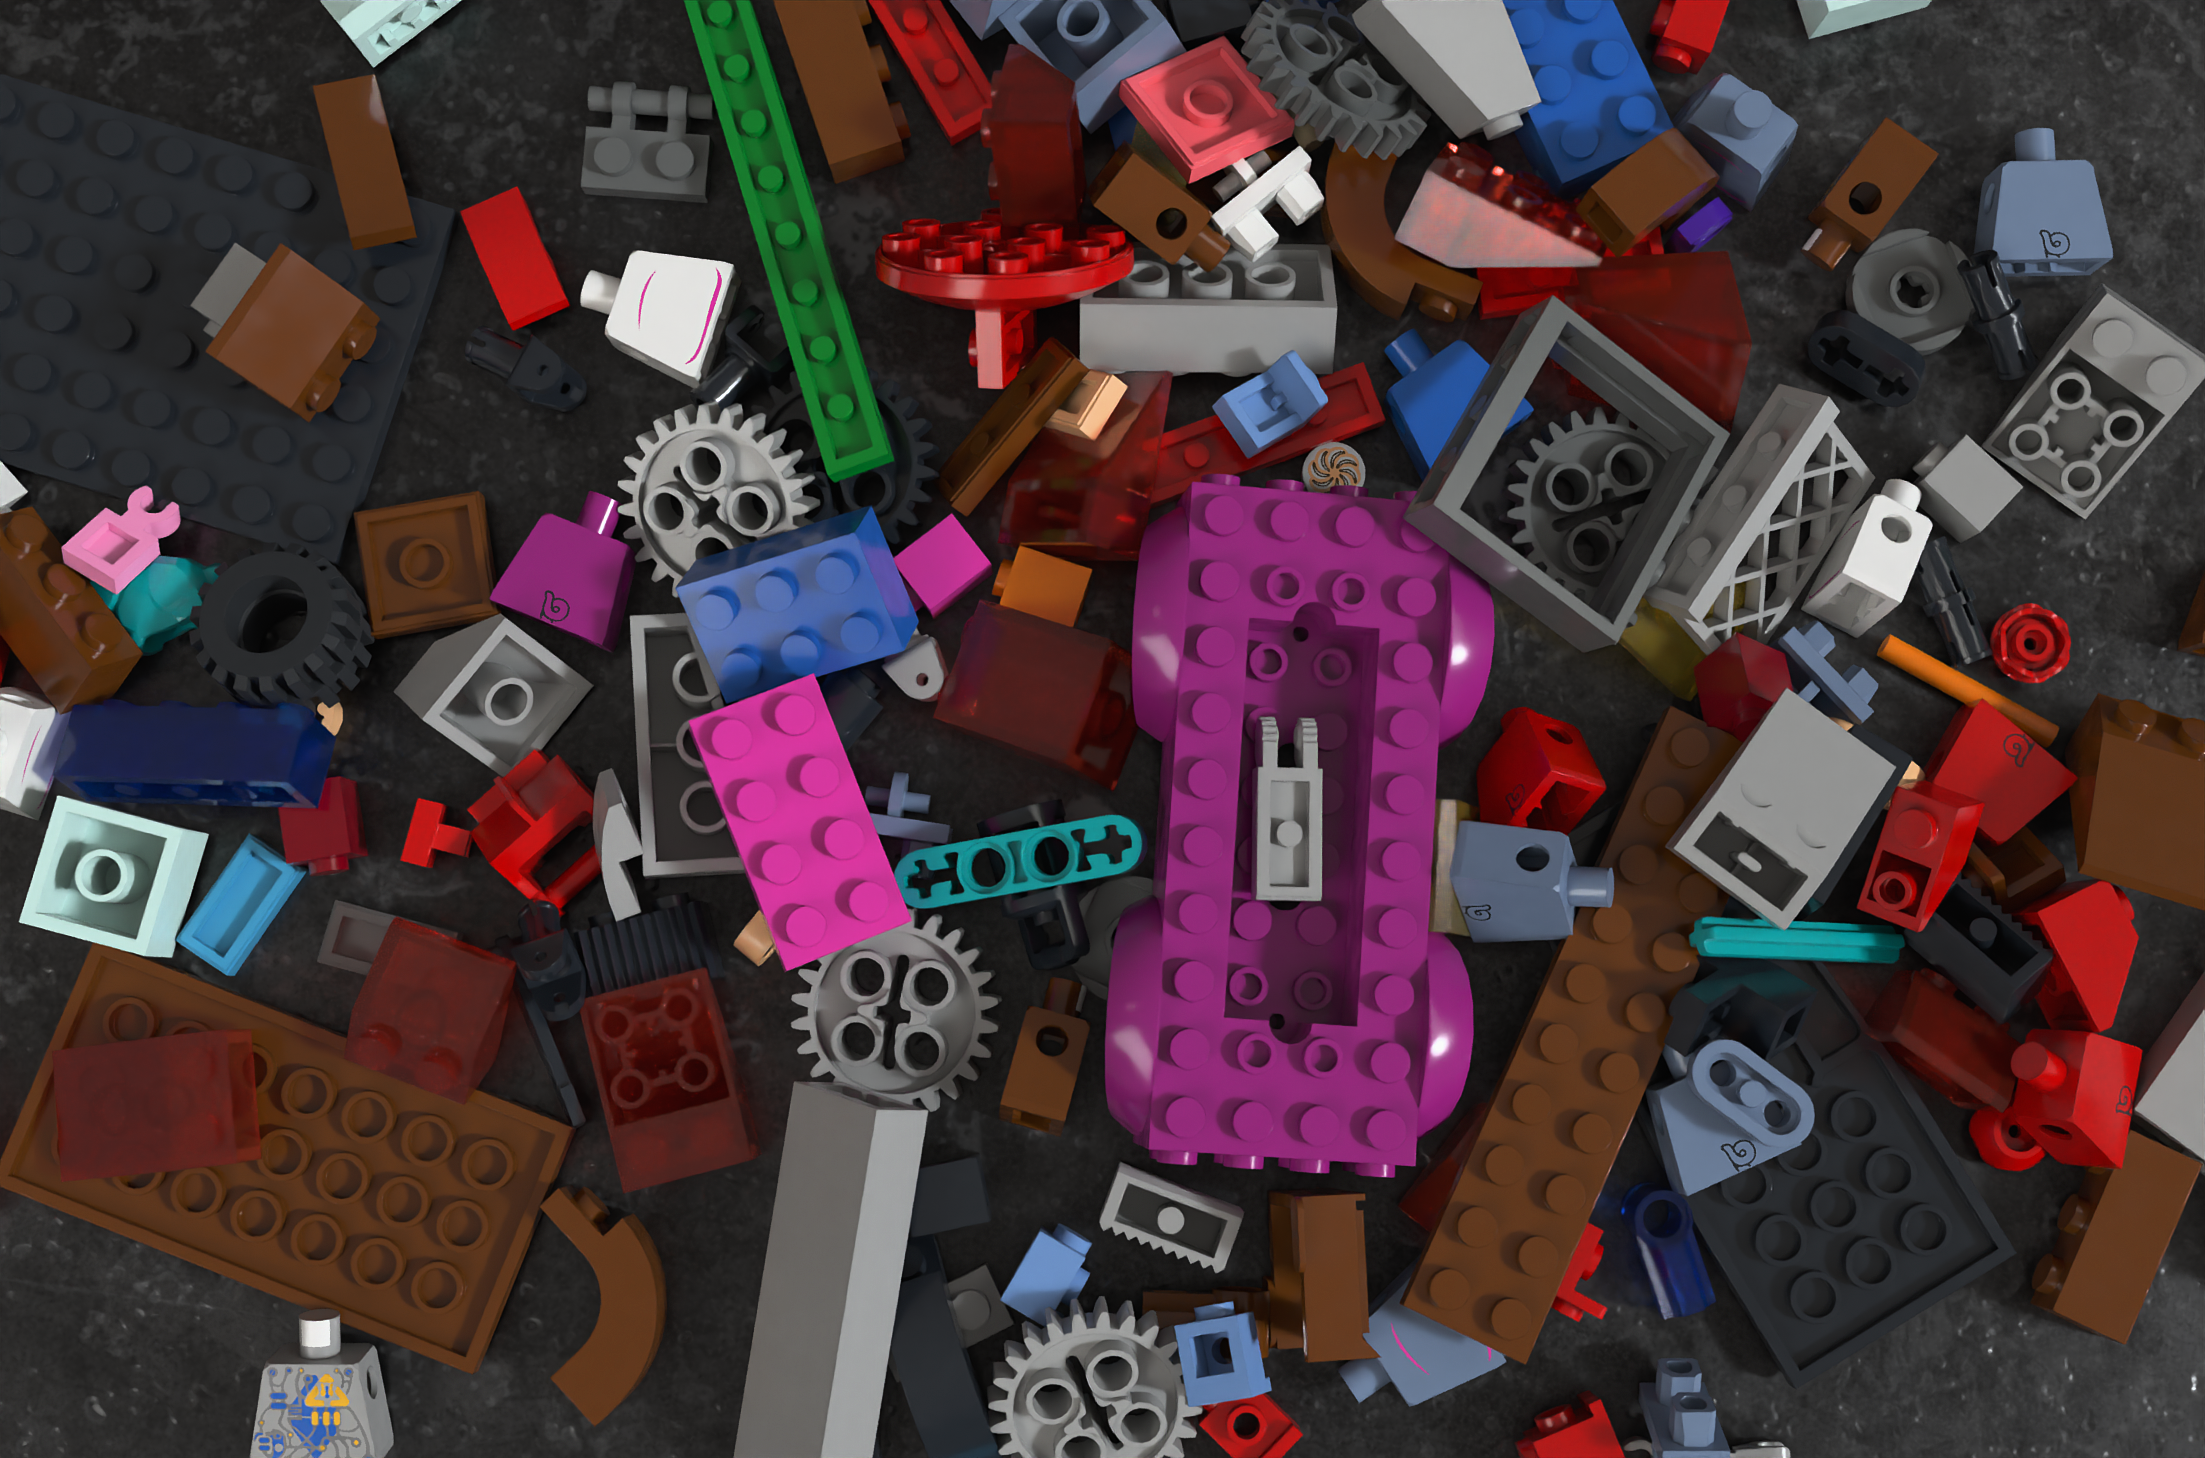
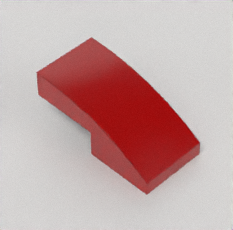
M514 187L460 211L484 271L513 331L571 306L553 261L543 245L528 205L518 187Z

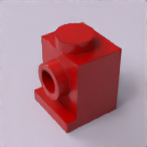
M1660 0L1648 31L1649 34L1658 37L1651 55L1654 65L1674 74L1690 72L1697 75L1712 51L1730 0Z
M1590 1390L1577 1394L1582 1406L1581 1408L1573 1411L1571 1404H1564L1540 1413L1534 1418L1537 1426L1523 1431L1525 1438L1515 1442L1520 1458H1625L1601 1399Z
M1267 1393L1251 1398L1202 1405L1204 1410L1197 1417L1199 1425L1232 1458H1282L1303 1435L1299 1425ZM1242 1413H1252L1258 1418V1427L1250 1435H1240L1233 1428L1236 1417Z

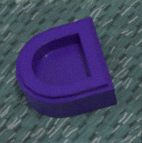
M1719 197L1715 198L1675 230L1664 245L1665 249L1677 263L1680 260L1684 262L1717 235L1732 220L1731 216L1733 213Z

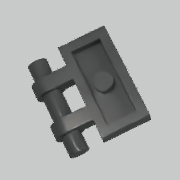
M615 81L613 87H589V111L611 112L612 124L611 128L586 126L581 188L585 194L700 203L709 202L714 143L710 135L690 134L691 118L714 120L716 105L712 94L692 93L690 86L671 85L669 91L637 89L634 82ZM636 114L668 117L667 132L635 130Z

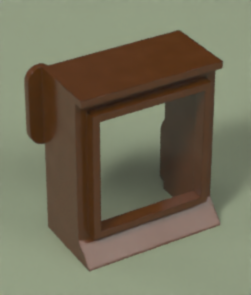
M1332 1187L1267 1190L1271 1276L1263 1277L1262 1288L1270 1290L1269 1348H1304V1360L1306 1362L1382 1358L1363 1339V1333L1370 1332L1363 1210L1356 1209V1201L1365 1200V1193Z

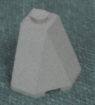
M1368 0L1352 14L1356 27L1459 139L1483 131L1487 140H1493L1509 134L1523 126L1520 118L1521 115L1542 102L1502 0Z

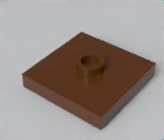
M476 491L354 513L372 637L378 640L484 621L497 614H502L501 607L490 600V596L497 585L485 499L481 492Z

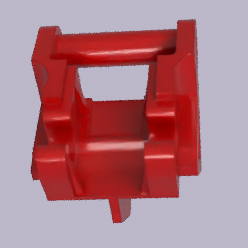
M536 748L503 778L500 776L493 780L495 785L467 809L479 823L470 834L492 867L534 903L538 900L553 903L558 908L561 918L565 914L562 907L601 873L595 844L546 888L535 877V873L546 862L543 856L578 825L586 827L589 823L593 822L594 793L559 755L550 760L542 750Z

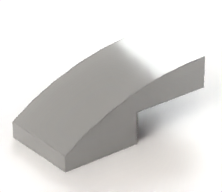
M610 768L600 772L593 802V834L609 904L617 922L641 912L633 879L625 860L641 855L644 852L633 814L613 769Z

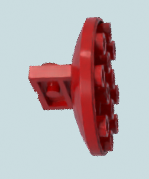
M1010 207L984 209L981 211L982 220L940 224V221L936 219H910L902 222V232L882 236V244L875 251L876 276L883 283L920 299L949 307L975 311L976 328L972 329L969 337L968 355L971 366L978 368V388L1004 389L1017 376V372L1023 369L1038 352L1037 309L1082 298L1105 288L1131 273L1134 268V245L1126 237V230L1118 225H1094L1080 222L1079 212L1070 209L1042 212V219L1019 218V210Z

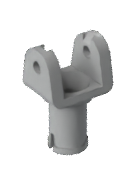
M917 628L912 634L905 650L887 656L884 659L885 664L881 666L908 696L923 702H933L940 699L946 694L950 686V675L937 640L931 636L929 637L928 634L921 636ZM928 677V683L924 685V680Z

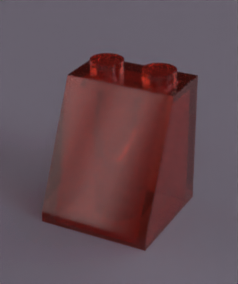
M1728 251L1632 255L1619 258L1616 256L1573 258L1569 285L1560 286L1558 299L1724 430L1731 433L1752 341ZM1552 359L1555 370L1563 369L1568 395L1612 406Z
M980 598L974 615L968 619L962 630L961 648L950 675L944 679L941 690L938 692V706L933 716L960 733L1114 791L1139 728L1136 722L1133 703L1132 654L1110 639Z

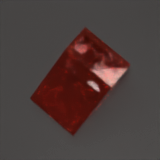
M1450 142L1446 144L1427 169L1394 237L1395 240L1451 268L1598 267L1607 250L1606 244L1598 237L1597 233L1575 211L1582 199H1574L1570 203L1550 193V184L1539 176L1523 170H1518L1514 175L1492 164L1494 157L1489 152L1467 142H1461L1459 146Z
M1164 370L1113 374L1128 387L1095 441L1044 426L1008 481L998 543L1018 549L1021 545L1065 561H1139L1143 534L1147 527L1173 373Z
M706 967L585 998L580 1014L623 1193L750 1161L762 1155L747 1092Z

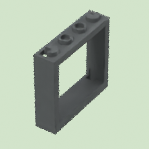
M1552 295L1520 313L1402 518L1582 653L1589 652L1605 646L1616 645L1623 631L1626 628L1635 626L1638 615L1634 611L1643 594L1652 588L1662 576L1666 568V562L1663 560V557L1672 541L1680 536L1690 524L1694 516V510L1690 507L1700 489L1706 486L1718 472V469L1713 465L1730 433ZM1547 356L1672 452L1589 605H1586L1460 510Z

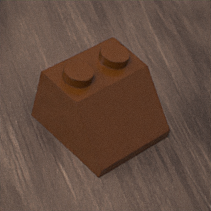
M280 243L205 352L244 381L307 422H310L316 412L321 413L333 403L340 390L341 382L339 379L351 361L362 358L371 348L377 335L375 327L381 318L363 301Z

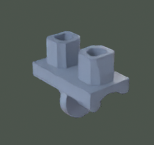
M1814 620L1798 630L1792 627L1768 645L1785 653L1793 692L1825 716L1860 725L1874 712L1868 703L1878 689V683L1864 668L1854 664L1839 675L1824 659L1836 646L1834 636L1819 621Z
M896 771L893 776L891 789L867 786L866 805L888 808L887 816L870 813L879 839L903 841L900 861L907 854L916 850L951 844L953 829L950 828V825L903 818L904 811L928 814L931 795L908 792L909 774ZM922 861V872L912 875V877L933 880L937 870H929L926 866V861Z
M1661 1358L1657 1361L1656 1383H1639L1638 1400L1652 1439L1651 1449L1653 1458H1730V1448L1716 1415V1408L1712 1398L1708 1394L1705 1383L1701 1382L1702 1372L1696 1359Z

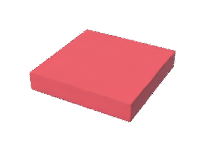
M1225 36L1203 44L1120 82L1119 98L1188 184L1236 163L1242 158L1249 157L1288 139L1293 134L1294 119L1286 110L1277 109L1274 106L1277 99L1272 93L1258 88L1261 79L1256 74L1247 70V62Z

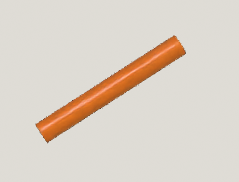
M1891 634L1887 635L1878 649V657L1964 704L1983 698L2044 748L2049 747L2058 734V725Z

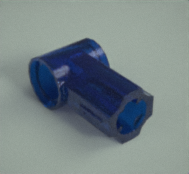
M1643 1182L1630 1188L1622 1200L1620 1208L1621 1217L1627 1230L1632 1233L1659 1316L1663 1319L1685 1317L1705 1310L1707 1306L1716 1302V1298L1692 1230L1693 1215L1687 1201L1676 1192L1654 1182ZM1665 1199L1670 1211L1667 1222L1657 1230H1646L1643 1222L1645 1209L1650 1203Z

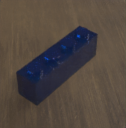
M109 699L103 701L102 705H73L52 776L89 802L318 808L336 737L315 718L313 711L293 703H280L276 705L275 709H252L235 702H221L217 705V708L193 707L178 701H162L159 707L136 706L126 701Z

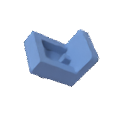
M1291 350L1282 355L1266 372L1222 395L1212 408L1247 459L1303 428L1328 403V397L1320 387L1316 375L1306 367L1297 352Z

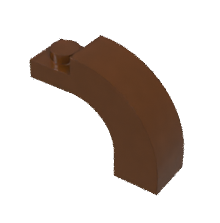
M1671 128L1643 145L1591 186L1575 211L1613 254L1619 258L1656 227H1660L1661 237L1667 234L1680 222L1693 204L1716 185L1720 176L1677 128Z
M1335 142L1323 181L1321 193L1324 197V202L1320 208L1325 243L1329 245L1332 260L1346 283L1370 306L1397 321L1400 320L1407 301L1410 299L1420 303V311L1434 319L1452 322L1454 318H1458L1466 322L1475 305L1483 282L1425 260L1410 252L1399 242L1388 224L1384 207V194L1398 156L1391 153L1386 160H1382L1372 151L1366 159L1362 158L1352 144L1346 152H1342Z
M570 1184L558 1188L539 1207L591 1264L600 1287L601 1306L597 1324L590 1338L550 1379L595 1427L632 1393L652 1365L660 1347L666 1325L668 1308L667 1285L660 1255L651 1236L636 1215L633 1213L622 1218L611 1228L605 1221L610 1216V1212L605 1204L587 1187L577 1191Z

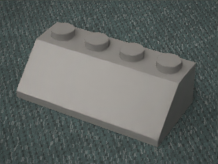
M1132 242L1134 245V268L1131 273L1105 288L1080 298V361L1088 369L1113 375L1122 374L1126 371H1153L1168 376H1180L1188 372H1221L1232 377H1242L1251 373L1266 372L1282 355L1294 350L1306 367L1312 370L1314 374H1333L1338 307L1329 245L1275 244L1253 263L1230 245L1229 250L1219 264L1211 272L1207 273L1184 254L1176 264L1172 265L1142 242Z

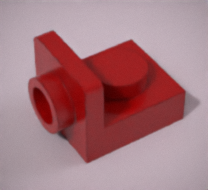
M1587 1223L1551 1305V1308L1577 1322H1580L1585 1311L1602 1320L1608 1309L1595 1300L1574 1290L1580 1278L1587 1281L1593 1275L1604 1251V1247L1598 1243L1604 1231L1590 1223Z

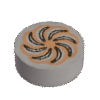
M1329 442L1313 449L1307 456L1301 471V482L1305 484V492L1329 494L1330 487L1353 485L1362 487L1365 480V466L1360 455L1350 446L1339 442Z

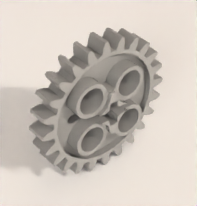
M710 401L700 405L698 411L692 404L675 410V418L669 414L656 419L653 422L655 431L651 430L638 435L636 441L643 451H637L625 456L624 462L637 474L618 481V486L621 489L633 494V500L617 508L621 514L634 516L636 525L626 530L623 535L628 539H642L645 546L635 556L636 561L641 562L653 558L657 562V566L651 579L657 582L668 575L673 577L672 596L675 598L679 597L675 587L693 563L698 559L718 553L716 538L724 542L730 550L755 542L754 536L758 540H762L813 524L814 522L804 518L806 512L820 506L819 499L803 496L801 488L815 479L814 474H797L793 467L804 454L803 451L798 449L785 454L780 446L785 439L787 431L782 428L768 436L764 434L766 415L763 413L754 415L743 423L742 404L736 403L726 407L722 413L717 401ZM707 449L713 451L719 458L721 464L720 474L713 471L708 464ZM679 466H680V470H681L682 475H681V474L679 473V471H678V467H679ZM753 493L760 496L766 503L768 509L767 519L759 515L755 510L752 502ZM671 494L681 502L684 518L678 516L672 509L670 502Z
M910 907L907 909L912 920L911 922L817 959L822 964L820 968L803 967L799 970L798 974L810 983L812 987L809 991H802L792 995V1001L808 1007V1015L791 1022V1027L799 1030H810L811 1039L803 1043L797 1050L799 1054L817 1052L821 1058L810 1072L812 1077L821 1076L830 1071L835 1076L832 1083H847L916 1106V1098L920 1097L926 1108L933 1112L940 1107L938 1089L941 1088L953 1099L958 1098L963 1093L957 1075L960 1074L967 1079L975 1081L982 1072L971 1058L973 1056L990 1058L994 1054L995 1049L981 1039L982 1033L997 1032L1001 1029L1002 1023L985 1016V1009L1002 1002V996L983 993L981 985L991 980L996 973L994 970L975 971L972 964L983 952L980 946L964 953L958 948L965 932L963 928L960 927L944 937L940 934L942 925L941 915H933L924 927L918 926L917 909ZM901 955H906L909 958V969L903 983V990L901 991L900 1006L904 1010L911 1011V1018L899 1023L896 1028L894 1047L896 1061L894 1068L889 1069L885 1066L884 1059L890 1042L894 1019L893 1015L883 1013V1006L894 1001L897 997L899 987L898 960ZM862 958L875 960L884 971V983L878 992L864 990L857 982L855 969ZM932 967L940 970L945 975L948 981V992L943 1001H931L921 994L918 988V978L924 968ZM852 1022L863 1023L872 1030L875 1036V1047L870 1055H860L849 1047L846 1033ZM915 1032L930 1034L936 1040L939 1046V1056L935 1064L924 1065L912 1057L909 1051V1041Z
M1099 1296L1093 1313H1084L1081 1304L1076 1298L1071 1299L1069 1317L1061 1319L1051 1307L1046 1308L1047 1326L1042 1330L1030 1322L1025 1321L1022 1323L1025 1345L1016 1341H1005L1004 1352L1007 1362H993L992 1374L994 1385L987 1387L988 1408L991 1409L988 1411L990 1428L992 1433H997L998 1452L1000 1455L1011 1454V1458H1163L1164 1455L1171 1458H1183L1185 1455L1181 1438L1196 1437L1197 1432L1193 1416L1202 1413V1405L1188 1407L1175 1328L1171 1325L1159 1331L1155 1311L1150 1310L1136 1321L1132 1301L1126 1300L1118 1312L1113 1314L1108 1313L1105 1297ZM1069 1356H1076L1085 1370L1092 1394L1098 1405L1101 1407L1106 1406L1109 1426L1121 1441L1120 1443L1115 1444L1110 1441L1103 1428L1102 1419L1093 1398L1088 1393L1083 1394L1081 1377L1076 1367L1074 1368L1068 1359ZM1105 1357H1122V1359L1113 1364L1098 1363ZM1049 1384L1062 1386L1060 1389L1052 1392H1042L1039 1390ZM1138 1408L1149 1409L1144 1414L1137 1416L1127 1414ZM1074 1437H1089V1439L1083 1442H1069V1440Z

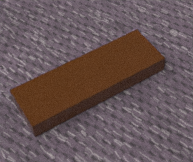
M375 74L313 85L353 250L417 238Z
M1053 336L1048 338L937 471L940 473V479L931 482L952 507L967 517L1090 370Z

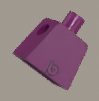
M589 491L575 523L546 512L543 514L494 588L490 600L505 610L613 653L618 642L637 562L635 559L637 554L628 545L611 538L621 516L617 507L623 504L605 495Z

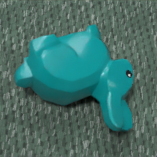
M158 556L117 595L92 580L90 584L143 652L142 656H149L163 650L165 642L193 628H198L189 620L192 606H201L204 600L197 593L204 582L213 584L219 576L214 570L221 564L213 563L206 567L191 558Z

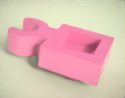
M147 486L135 490L130 495L127 503L128 511L122 516L105 508L63 545L61 549L64 564L117 595L160 555L158 538L169 536L175 532L181 520L179 505L171 502L159 513H148L147 511L154 506L152 489Z

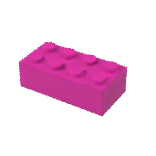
M814 673L688 721L689 731L784 972L912 921Z

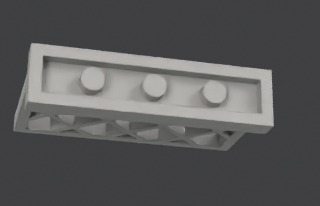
M1778 384L1695 509L1690 524L1675 539L1663 557V560L1666 562V568L1662 576L1652 588L1643 594V597L1652 607L1668 612L1707 656L1731 637L1732 627L1743 624L1742 635L1765 645L1768 643L1875 479V476L1833 422L1840 411L1829 396ZM1816 449V461L1806 464ZM1843 469L1848 475V479L1835 499H1832L1834 471ZM1814 477L1812 505L1802 507L1804 479ZM1782 500V513L1771 516ZM1811 520L1810 537L1802 549L1798 550L1800 523ZM1780 529L1778 556L1767 559L1769 532ZM1748 552L1747 565L1737 568ZM1777 572L1776 588L1768 601L1764 602L1766 575ZM1746 581L1744 608L1733 611L1735 584ZM1714 603L1713 617L1703 620Z

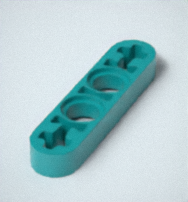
M1105 815L916 850L907 854L899 861L894 877L906 904L915 908H936L1124 874L1134 870L1143 862L1147 853L1148 839L1144 829L1136 820L1125 815ZM1116 825L1119 835L1131 837L1132 848L1122 851V862L1116 864L1113 854L1109 853L1089 855L1086 857L1092 868L1088 871L1082 870L1084 850L1076 835L1077 831L1085 830L1084 843L1104 841L1110 838L1109 827ZM1049 837H1056L1062 840L1069 851V861L1066 868L1056 875L1044 873L1038 867L1035 860V851L1038 845ZM987 848L998 851L1006 864L1003 879L992 887L980 884L972 871L976 855ZM958 853L957 875L965 890L963 893H957L958 880L932 885L931 897L928 898L924 888H914L912 875L922 872V861H926V866L929 870L956 868L951 855Z

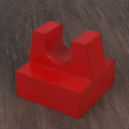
M418 798L400 861L433 868L437 850L469 857L473 843L471 831L445 825L449 806Z

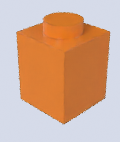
M1020 545L1014 561L1003 559L992 594L1002 597L999 604L1001 615L1073 639L1093 580V570Z

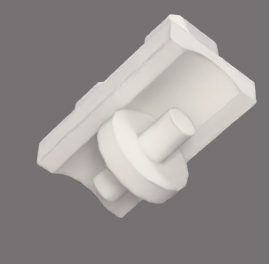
M1298 146L1260 178L1257 175L1272 164L1270 157L1264 150L1253 154L1246 161L1242 158L1236 163L1223 168L1227 176L1212 187L1214 194L1221 202H1225L1237 191L1240 194L1212 215L1213 229L1230 241L1231 245L1249 261L1255 262L1278 242L1279 238L1277 232L1262 216L1265 212L1278 203L1298 226L1323 206L1324 197L1309 174L1312 159L1301 146Z

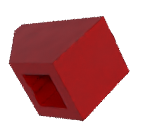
M1925 780L1898 785L1886 816L1857 909L1915 932L1923 931L1966 862L1985 802Z

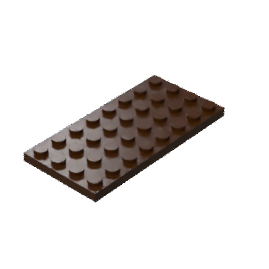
M93 942L1 1157L0 1187L306 1309L337 1310L340 1312L341 1323L473 1375L479 1371L543 1210L539 1206L548 1199L576 1129H573L574 1127L568 1122L149 957Z

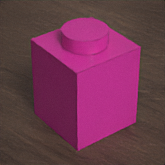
M950 514L893 558L915 612L924 606L933 619L993 574L990 561L953 514Z

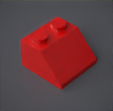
M2101 879L2067 882L2010 913L2012 914V922L2022 923V931H2032L2033 940H2043L2044 949H2053V960L2041 992L2035 996L2051 1029L2100 1033L2112 1027L2139 939L2131 923L2134 919V910L2125 893L2118 886L2111 885L2110 882Z

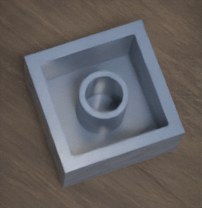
M1018 0L998 17L1024 53L1090 134L1125 106L1118 96L1122 80L1187 52L1166 18L1151 0Z

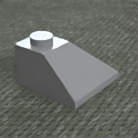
M500 613L435 641L394 690V693L423 721L504 777L536 748L541 750L594 685Z

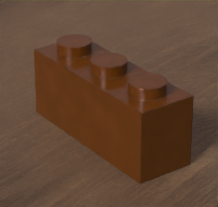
M773 0L835 184L904 162L905 156L901 140L911 137V133L900 101L890 104L887 102L881 83L892 80L882 47L880 43L872 46L867 44L862 26L872 23L866 1Z
M31 506L0 514V635L60 715L112 698L143 655V652L87 578L64 564L62 545Z
M2129 1130L2122 1169L2083 1166L2087 1172L2078 1193L2072 1194L2060 1211L2057 1225L2061 1232L2051 1254L2047 1253L2042 1257L2034 1271L2032 1287L2035 1289L2030 1303L2100 1337L2126 1345L2203 1164L2137 1132Z

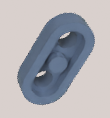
M1714 1039L1701 1044L1691 1054L1686 1074L1693 1093L1752 1139L1769 1147L1790 1148L1801 1143L1809 1135L1814 1124L1815 1113L1813 1103L1808 1094L1746 1046L1733 1040ZM1718 1060L1724 1061L1730 1069L1728 1081L1720 1086L1713 1083L1710 1078V1068ZM1776 1100L1784 1109V1117L1779 1124L1771 1126L1765 1120L1764 1110L1770 1102Z

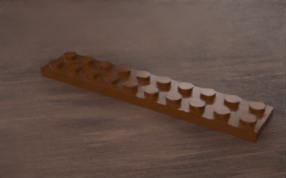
M1672 706L1666 708L1660 717L1594 867H1609L1613 870L1614 896L1612 906L1610 908L1578 906L1573 923V935H1568L1565 939H1561L1399 1302L1400 1305L1525 1365L1665 1046L1663 1042L1673 1021V1017L1668 1013L1670 1004L1677 992L1686 983L1693 982L1700 966L1697 959L1698 949L1690 945L1689 934L1694 932V923L1700 917H1721L1730 897V894L1667 849L1665 845L1744 742L1737 740L1735 736L1716 727H1706V722Z

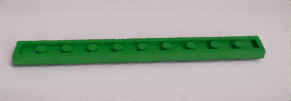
M684 0L827 475L835 483L893 462L895 460L753 1Z

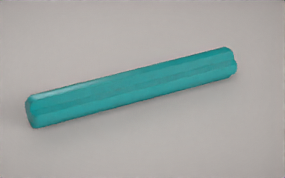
M1700 917L1694 923V932L1689 934L1690 945L1697 947L1701 956L1891 964L1899 960V949L1905 947L1904 936L1896 934L1895 929L1887 925L1792 921L1784 931L1773 927L1763 919Z

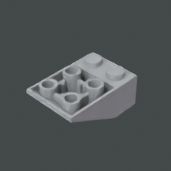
M2101 283L2056 339L2038 367L1983 442L1982 447L2086 520L2205 379V354Z
M1786 687L1665 847L1767 923L1785 931L1826 878L1896 767Z

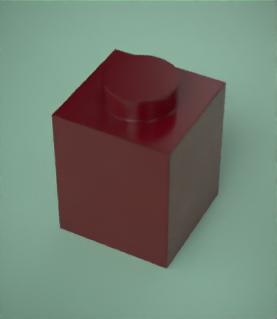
M1738 632L1693 667L1703 720L1707 723L1706 727H1716L1735 736L1741 742L1747 739L1786 687L1793 691L1785 653Z
M336 776L275 787L286 864L309 867L310 876H322L348 871L349 859L368 856L357 781Z

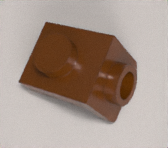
M2023 826L1999 846L1980 850L1972 842L1966 862L1961 869V879H1971V888H1981V896L1991 897L1992 905H2001L2003 914H2010L2066 882L2064 865L2026 826Z

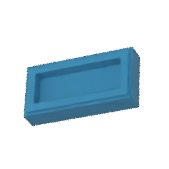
M249 833L175 941L225 975L235 976L308 869L286 864L284 853L259 836Z

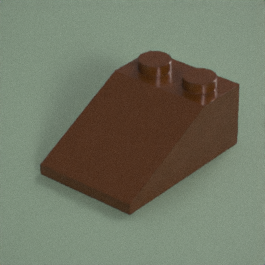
M2098 693L2065 748L2066 767L2078 777L2073 785L2069 787L2078 873L2205 911V721L2196 718L2183 719L2153 710L2136 700H2120Z

